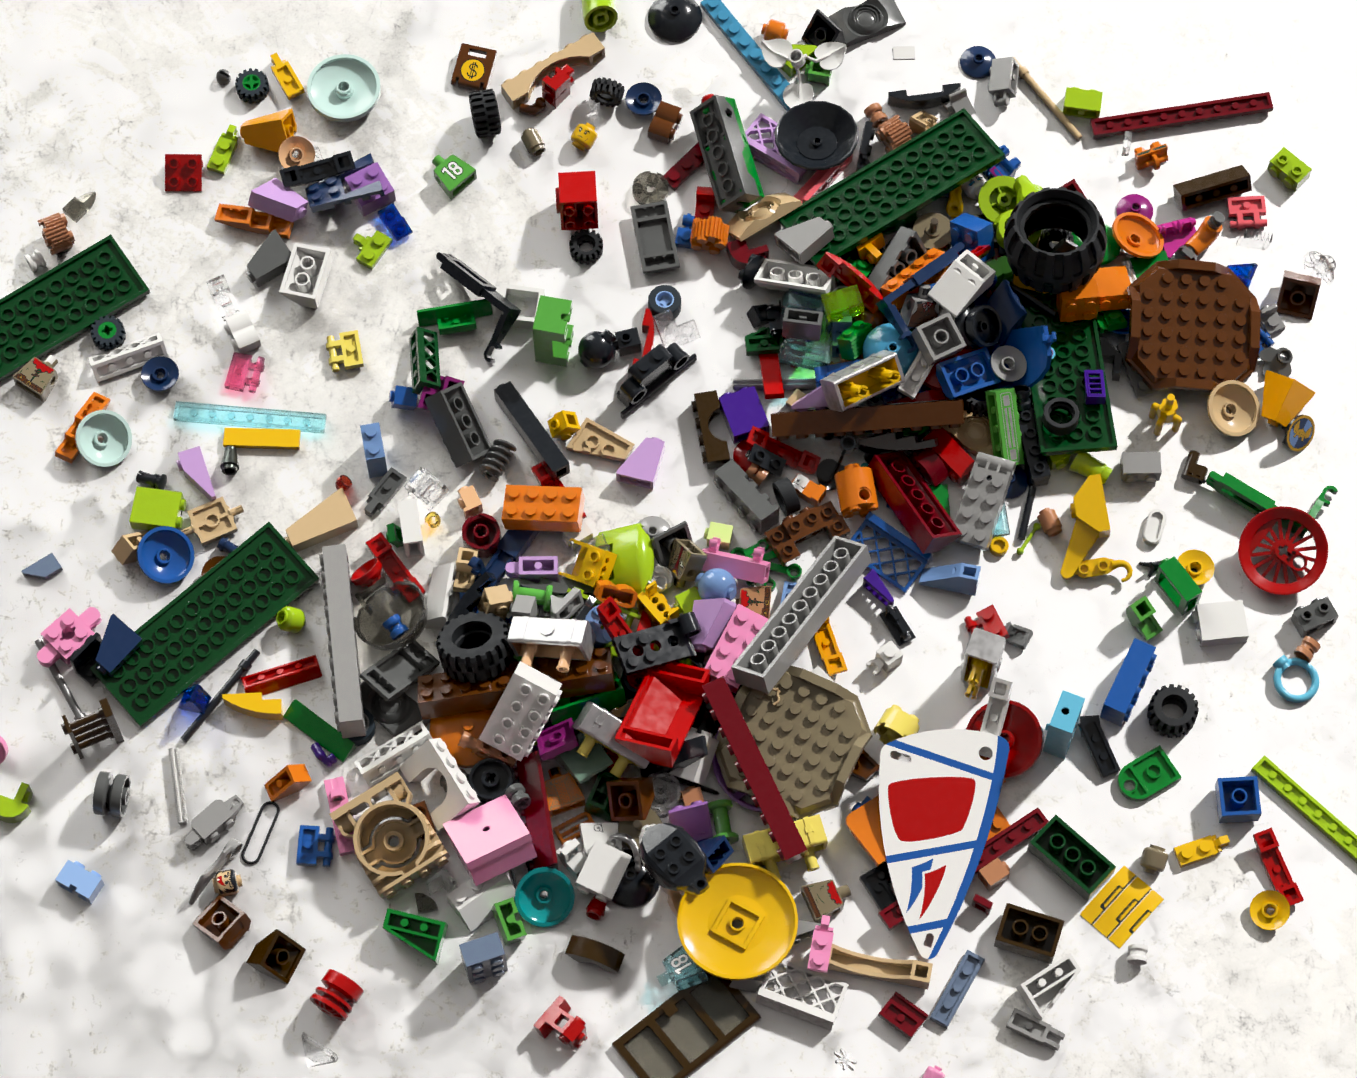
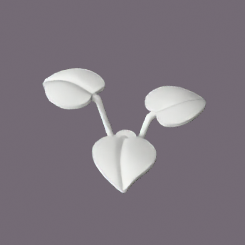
M785 39L761 41L762 54L768 65L773 68H782L787 60L795 67L798 84L791 83L783 91L784 102L790 109L793 106L813 100V88L808 83L802 84L799 68L804 66L805 59L815 63L820 62V66L824 70H834L842 64L847 49L846 44L826 42L815 49L814 54L817 59L807 56V54H803L799 49H793L791 43Z

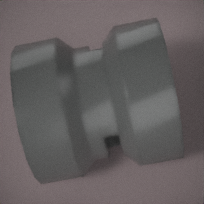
M521 783L512 784L506 789L505 794L516 811L524 810L531 804V798L525 793V788Z

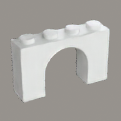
M441 738L428 739L399 767L408 783L421 782L434 769L439 770L445 777L447 783L446 797L430 813L431 819L438 831H445L444 823L471 811L480 803L476 792L471 788L465 774L461 772L455 758L452 757L447 749V745Z

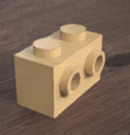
M506 584L484 588L477 607L478 611H484L486 614L493 613L505 620L510 610L511 602H513L512 592L508 590Z

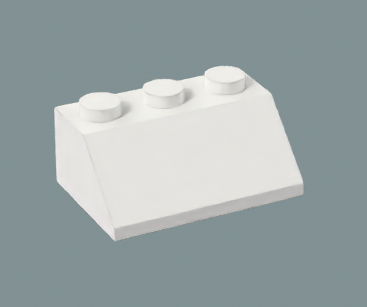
M294 243L279 293L300 306L318 309L333 263L331 250Z
M455 563L433 567L432 574L428 575L427 585H430L429 592H425L424 603H427L426 610L423 609L421 621H424L425 628L441 630L451 614L455 593L453 592L456 576Z
M505 873L477 886L470 878L447 895V900L472 933L494 917L491 909L495 903L512 897L515 902V888Z

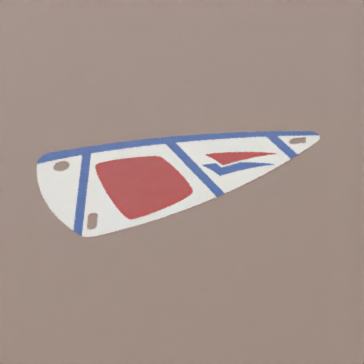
M965 729L931 730L896 739L885 744L881 749L879 810L886 861L903 918L923 958L932 959L938 954L962 906L982 856L998 804L1009 754V743L1001 736ZM982 747H989L992 750V757L989 760L980 758L979 750ZM896 751L911 757V762L905 763L893 759L890 753ZM928 933L934 936L931 948L924 946Z

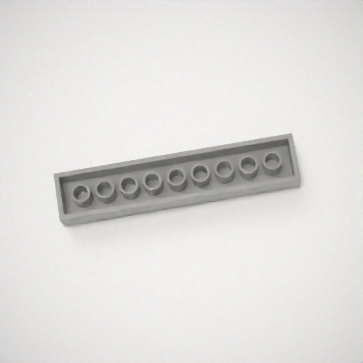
M836 535L832 538L731 666L736 683L768 694L871 563L867 545Z
M346 545L323 546V554H319L324 588L323 598L325 600L326 631L329 640V663L332 672L331 683L334 692L335 723L337 731L342 733V738L366 736L350 568Z

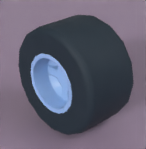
M660 285L650 292L648 296V309H650L652 317L660 322L672 321L678 317L681 312V296L676 288L670 285Z

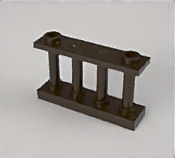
M107 698L99 700L101 708H98V711L70 723L66 715L62 716L64 721L61 724L65 735H70L73 742L70 744L74 755L78 753L80 760L84 758L81 750L108 738H115L117 744L124 742Z

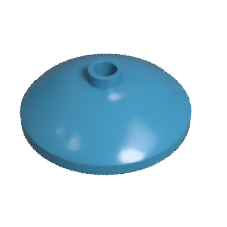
M891 323L877 326L867 335L863 344V358L865 359L869 355L876 354L882 350L892 351L889 346L894 345L896 350L892 352L897 353L905 376L918 354L919 348L912 353H907L908 349L912 347L907 338L898 340L901 335Z

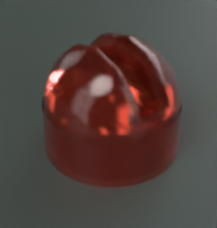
M341 475L335 482L337 490L343 488L344 491H347L352 486V481L346 475Z

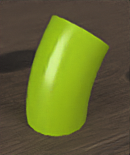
M581 0L582 16L587 29L598 33L607 31L615 25L618 20L615 0Z

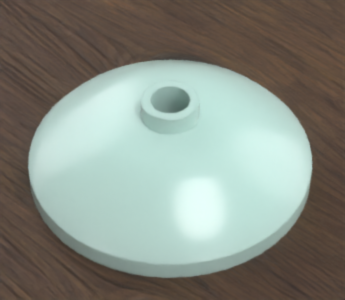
M98 410L91 412L81 420L76 430L75 441L79 453L87 462L99 467H109L120 463L128 455L132 445V433L128 423L121 415L110 410ZM99 436L103 437L102 443L98 441Z

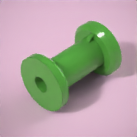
M513 581V602L516 595L535 596L537 605H543V610L549 612L551 605L550 595H552L553 585L546 586V590L519 587V581Z
M721 799L709 802V813L713 814L716 835L713 838L725 835L730 845L738 842L739 835L732 832L728 811L733 807L732 801Z

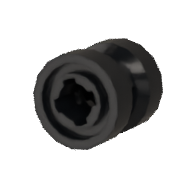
M1027 385L1014 386L1013 388H1015L1017 395V410L1023 411L1031 408V399L1029 398L1031 395L1030 387Z

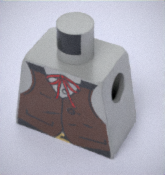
M927 284L919 285L918 293H909L906 296L900 315L909 329H915L939 317V304L927 295L931 288Z

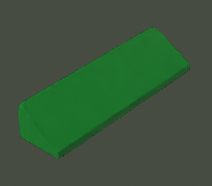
M297 699L292 701L283 718L316 743H319L328 752L334 754L343 763L356 749L355 744L351 740L342 738L340 732Z

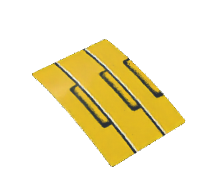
M1123 866L1080 915L1118 948H1121L1164 898L1126 866Z

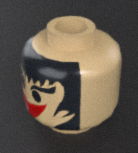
M233 869L217 872L215 878H212L215 894L218 893L223 897L238 894L239 887L243 886L241 875H236Z

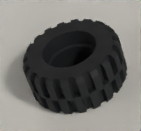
M479 611V613L468 612L469 614L467 615L462 614L456 619L453 618L448 622V625L445 624L437 636L436 647L444 672L456 681L459 679L463 683L470 681V683L484 682L488 678L493 679L497 677L498 673L505 671L506 666H509L512 661L514 652L507 641L509 628L502 618L493 613L486 614L484 611ZM482 645V646L477 647V648L469 649V648L474 647V646Z

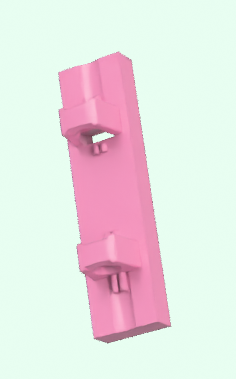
M343 776L324 780L330 812L349 802ZM340 797H341V798L343 799V800H339V801H334V802H333V800L336 799V798H340ZM333 821L340 856L355 853L353 840L345 838Z

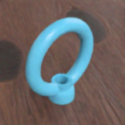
M1285 655L1272 664L1276 668L1273 676L1274 686L1281 697L1290 702L1302 703L1315 696L1319 688V676L1312 664L1300 658L1288 659ZM1290 666H1300L1310 674L1312 684L1305 694L1294 695L1283 687L1281 675Z

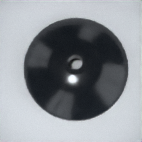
M655 0L648 12V23L650 29L657 37L669 42H681L691 38L698 32L702 23V12L695 0Z
M632 850L622 851L632 857L611 902L623 908L644 906L655 897L660 885L652 879L649 872L645 869L642 860V870L640 872L635 871ZM632 872L634 876L630 878L627 874Z

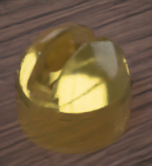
M429 512L425 516V523L430 528H436L441 524V518L436 512Z

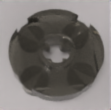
M642 172L633 181L632 195L640 205L665 201L669 196L668 181L661 173ZM646 187H655L653 192H648Z

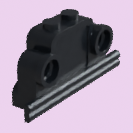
M675 342L667 348L662 344H658L634 363L628 370V379L623 382L617 392V398L626 406L621 411V418L624 419L694 363L697 360L696 354L694 353L690 356Z

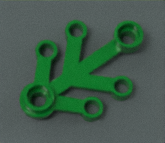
M761 539L757 544L749 548L736 547L730 553L753 558L750 555L753 554L754 548L760 547V544H765L766 552L769 545L765 539ZM772 550L764 554L763 561L770 562V560L777 556ZM771 562V571L785 574L792 581L800 579L802 568L798 564L782 567L780 564ZM795 571L797 575L792 576L790 573ZM769 576V577H768V581L764 583V586H766L768 583H772V584H773V587H771V592H772V591L775 590L776 583H775V581H774L773 579H771V577ZM746 581V584L748 586H755L757 584L755 582Z

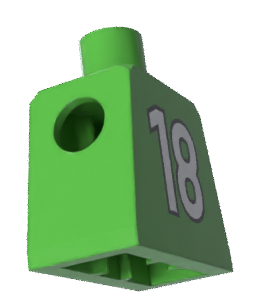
M437 155L432 160V163L436 166L434 178L451 200L477 179L476 169L455 155H450L446 160Z

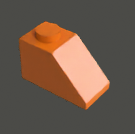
M295 764L284 767L264 786L271 802H275L301 791L312 780L305 764Z

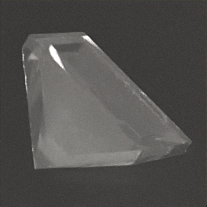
M302 1033L301 1037L308 1068L337 1062L338 1056L335 1052L306 1033Z

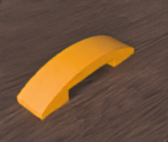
M828 617L813 638L826 672L831 676L848 671L842 652L840 653Z

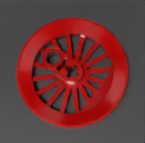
M1273 507L1257 514L1244 528L1238 547L1239 561L1247 578L1258 588L1276 595L1295 594L1309 588L1323 573L1328 559V542L1320 524L1308 513L1293 507ZM1281 520H1290L1285 539H1283ZM1277 522L1280 540H1278L1272 529ZM1293 522L1300 524L1301 527L1288 540ZM1304 528L1310 533V535L1293 543ZM1269 532L1272 535L1275 542H1273L1270 538L1266 536ZM1311 538L1314 540L1315 546L1295 548ZM1264 539L1272 546L1262 544L1261 541ZM1257 547L1271 550L1253 553ZM1286 547L1288 555H1279L1280 550L1278 548L1283 549ZM1316 550V557H1308L1300 552ZM1271 555L1255 565L1252 564L1251 557ZM1297 558L1302 559L1304 566L1302 568L1294 567L1293 560ZM1274 559L1262 575L1256 571V568ZM1308 561L1314 562L1311 570L1307 568ZM1278 562L1273 581L1265 579V576ZM1281 564H1283L1285 584L1276 583ZM1287 566L1297 579L1296 582L1289 583ZM1305 571L1307 574L1300 578L1298 573Z

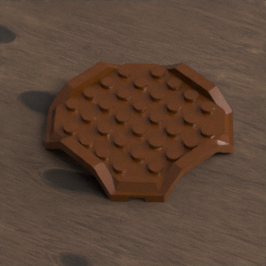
M1186 259L1157 261L1127 287L1130 300V322L1125 362L1133 371L1136 370L1143 378V382L1151 390L1175 388L1211 392L1214 387L1224 381L1236 380L1243 382L1255 371L1260 350L1261 312L1257 298L1230 268L1216 262Z

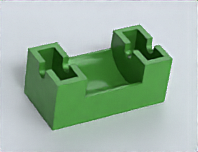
M540 295L532 329L536 362L567 367L570 354L568 350L572 345L574 336V325L567 324L570 322L572 314V300Z

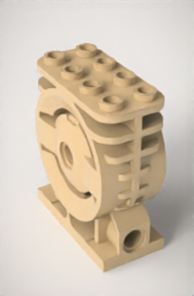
M398 772L329 814L341 834L345 838L353 840L355 855L379 896L387 898V900L396 896L399 889L403 887L407 889L415 883V879L419 877L425 878L431 874V869L436 866L440 868L446 865L450 857L428 819L419 809L411 805L413 795ZM389 793L394 799L376 804V802L389 795ZM368 808L356 822L353 815H357L358 813ZM413 816H417V818H415L409 823L397 819L383 822L377 827L373 834L372 846L363 851V848L370 844V837L372 831L381 821L391 817H400L409 820ZM425 835V839L420 843L417 856L409 864L399 868H390L383 865L377 869L373 868L382 861L390 865H399L408 861L417 849V839ZM393 837H398L399 844L395 847L390 846V840Z

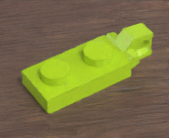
M230 124L226 133L221 134L207 164V170L225 175L238 146V137H236L238 132L237 126Z

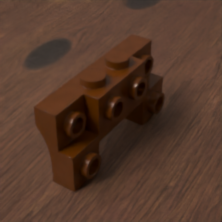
M829 501L818 507H806L794 517L793 515L785 517L781 525L765 532L763 538L783 567L787 562L800 558L801 554L796 547L797 544L822 533L824 530L830 540H832L835 535L839 537L849 535L850 529L843 516L837 513L832 502Z

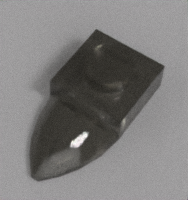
M96 192L85 193L78 198L74 197L62 208L63 213L77 223L93 206Z

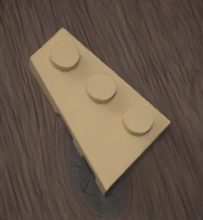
M586 417L580 426L581 429L575 433L566 450L625 462L634 450L635 444Z

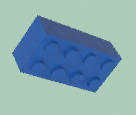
M1134 638L1103 704L1100 718L1120 727L1124 721L1128 722L1132 709L1136 705L1139 694L1147 681L1149 672H1151L1157 657L1154 654L1155 646Z

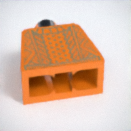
M559 767L549 769L548 773L551 779L546 780L544 783L550 817L585 806L584 795L574 778L569 773L562 775Z

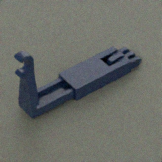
M959 242L904 280L903 285L876 303L879 310L901 335L898 340L907 338L912 347L908 349L907 353H912L918 346L895 304L892 305L891 302L906 291H912L959 257L958 252L965 247L962 242Z
M507 530L497 546V551L486 566L476 556L472 557L469 561L468 566L472 567L471 573L474 574L475 581L485 572H490L494 574L497 580L489 587L497 586L506 574V564L514 561L518 562L519 557L523 556L540 531Z

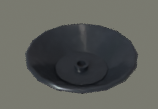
M808 101L793 106L781 116L775 128V144L781 156L792 165L806 170H826L840 165L853 154L858 144V126L853 116L841 106L827 101Z

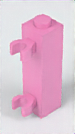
M713 537L709 541V548L702 549L708 556L701 571L721 568L731 573L737 579L760 584L768 581L771 562L763 561L765 548H754L753 558L718 551L721 538Z

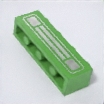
M1015 388L985 391L993 456L1014 461L1016 465L1024 464V451L1021 442L1022 433L1019 426Z

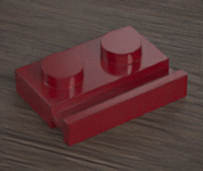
M898 992L894 993L878 1014L880 1018L910 1040L928 1018L927 1013Z

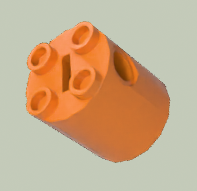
M854 463L846 465L844 470L835 474L834 479L843 518H851L854 515L866 517L869 511L878 509L879 504L871 468L860 467L859 464Z

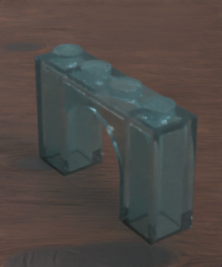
M789 288L782 297L783 314L786 307L824 312L820 342H805L787 337L780 346L779 362L814 370L815 367L829 365L831 361L829 349L832 343L830 338L832 330L830 317L833 312L831 298Z

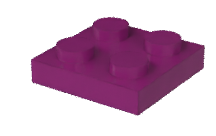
M572 718L541 731L537 743L539 754L543 761L552 759L565 751H570L579 746L576 729L572 727L574 724Z

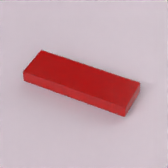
M778 353L759 355L765 399L784 398Z

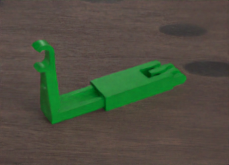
M1211 471L1206 479V484L1214 488L1215 491L1255 515L1266 509L1278 507L1275 505L1276 501L1227 472L1222 476L1215 471ZM1329 485L1324 488L1310 510L1309 515L1315 519L1322 506L1329 507L1330 501L1326 500L1324 495L1327 492L1337 494L1338 490L1336 487ZM1281 520L1282 527L1288 529L1290 520ZM1293 522L1291 532L1295 534L1301 525ZM1304 528L1298 537L1303 538L1307 530Z

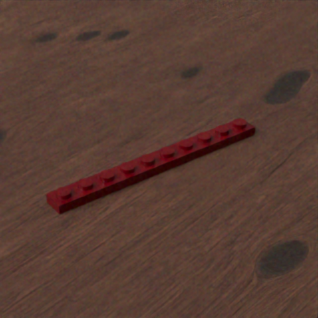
M1270 92L1095 118L1090 119V127L1093 139L1271 112L1274 107Z
M1036 808L986 841L975 874L996 858H1001L1037 834L1049 822L1041 810ZM895 901L878 913L879 918L889 931L905 921L898 901Z

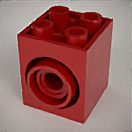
M595 171L558 173L559 187L555 188L556 211L557 214L560 213L561 230L597 229L598 209Z

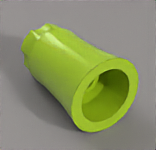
M1089 452L1078 453L1069 468L1070 471L1079 473L1087 478L1090 475L1101 474L1102 485L1106 483L1113 470Z

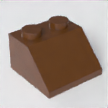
M1284 270L1276 303L1278 306L1277 312L1312 320L1321 286V278Z
M626 777L606 782L611 821L646 820L655 797L652 777Z

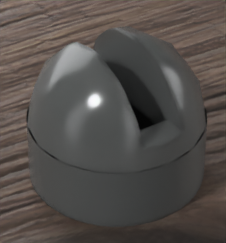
M226 69L219 70L216 74L217 82L220 85L229 84L231 81L230 72Z

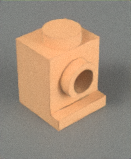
M473 485L469 487L464 486L458 490L460 498L457 501L460 508L463 509L465 519L483 512L482 503Z

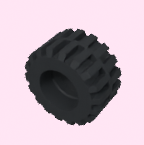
M493 89L470 92L469 103L477 137L481 138L500 134L501 121Z
M1169 684L1168 688L1164 685L1161 687V690L1157 689L1151 697L1147 709V718H1150V726L1154 725L1153 730L1155 732L1159 730L1161 736L1167 734L1168 738H1172L1173 735L1178 738L1181 736V733L1183 735L1187 734L1195 724L1199 712L1197 707L1198 701L1194 700L1195 695L1193 693L1189 694L1188 688H1185V690L1181 689L1182 685L1174 687V684ZM1166 704H1175L1182 709L1184 715L1180 718H1170L1164 714L1162 707Z

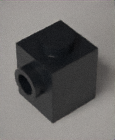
M637 327L615 332L617 339L614 345L616 351L618 350L619 357L641 352V341Z

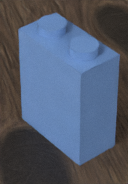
M379 422L360 425L369 478L384 476L388 470Z

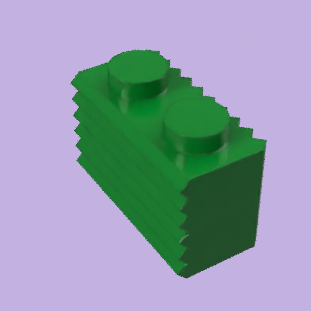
M856 321L849 329L842 332L841 336L837 338L841 359L854 361L863 353L864 341L873 329L871 323Z

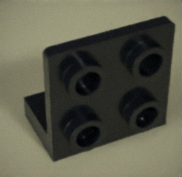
M97 632L94 635H90L85 640L84 645L80 649H76L70 658L75 673L91 687L99 681L90 671V667L96 663V657L102 642L101 636Z

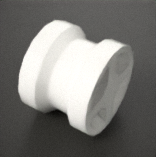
M38 249L34 250L33 254L24 256L33 272L37 271L38 267L47 265Z
M1130 944L1128 946L1130 955L1127 957V962L1133 965L1147 964L1146 953L1148 952V946Z

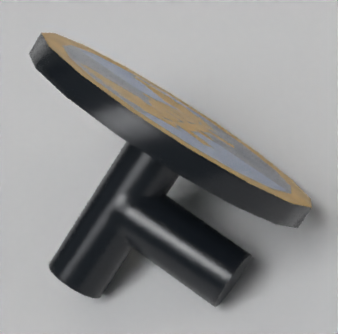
M1302 414L1296 416L1286 427L1282 426V429L1286 431L1282 443L1293 451L1298 452L1305 449L1312 441L1315 433L1313 419L1308 415Z

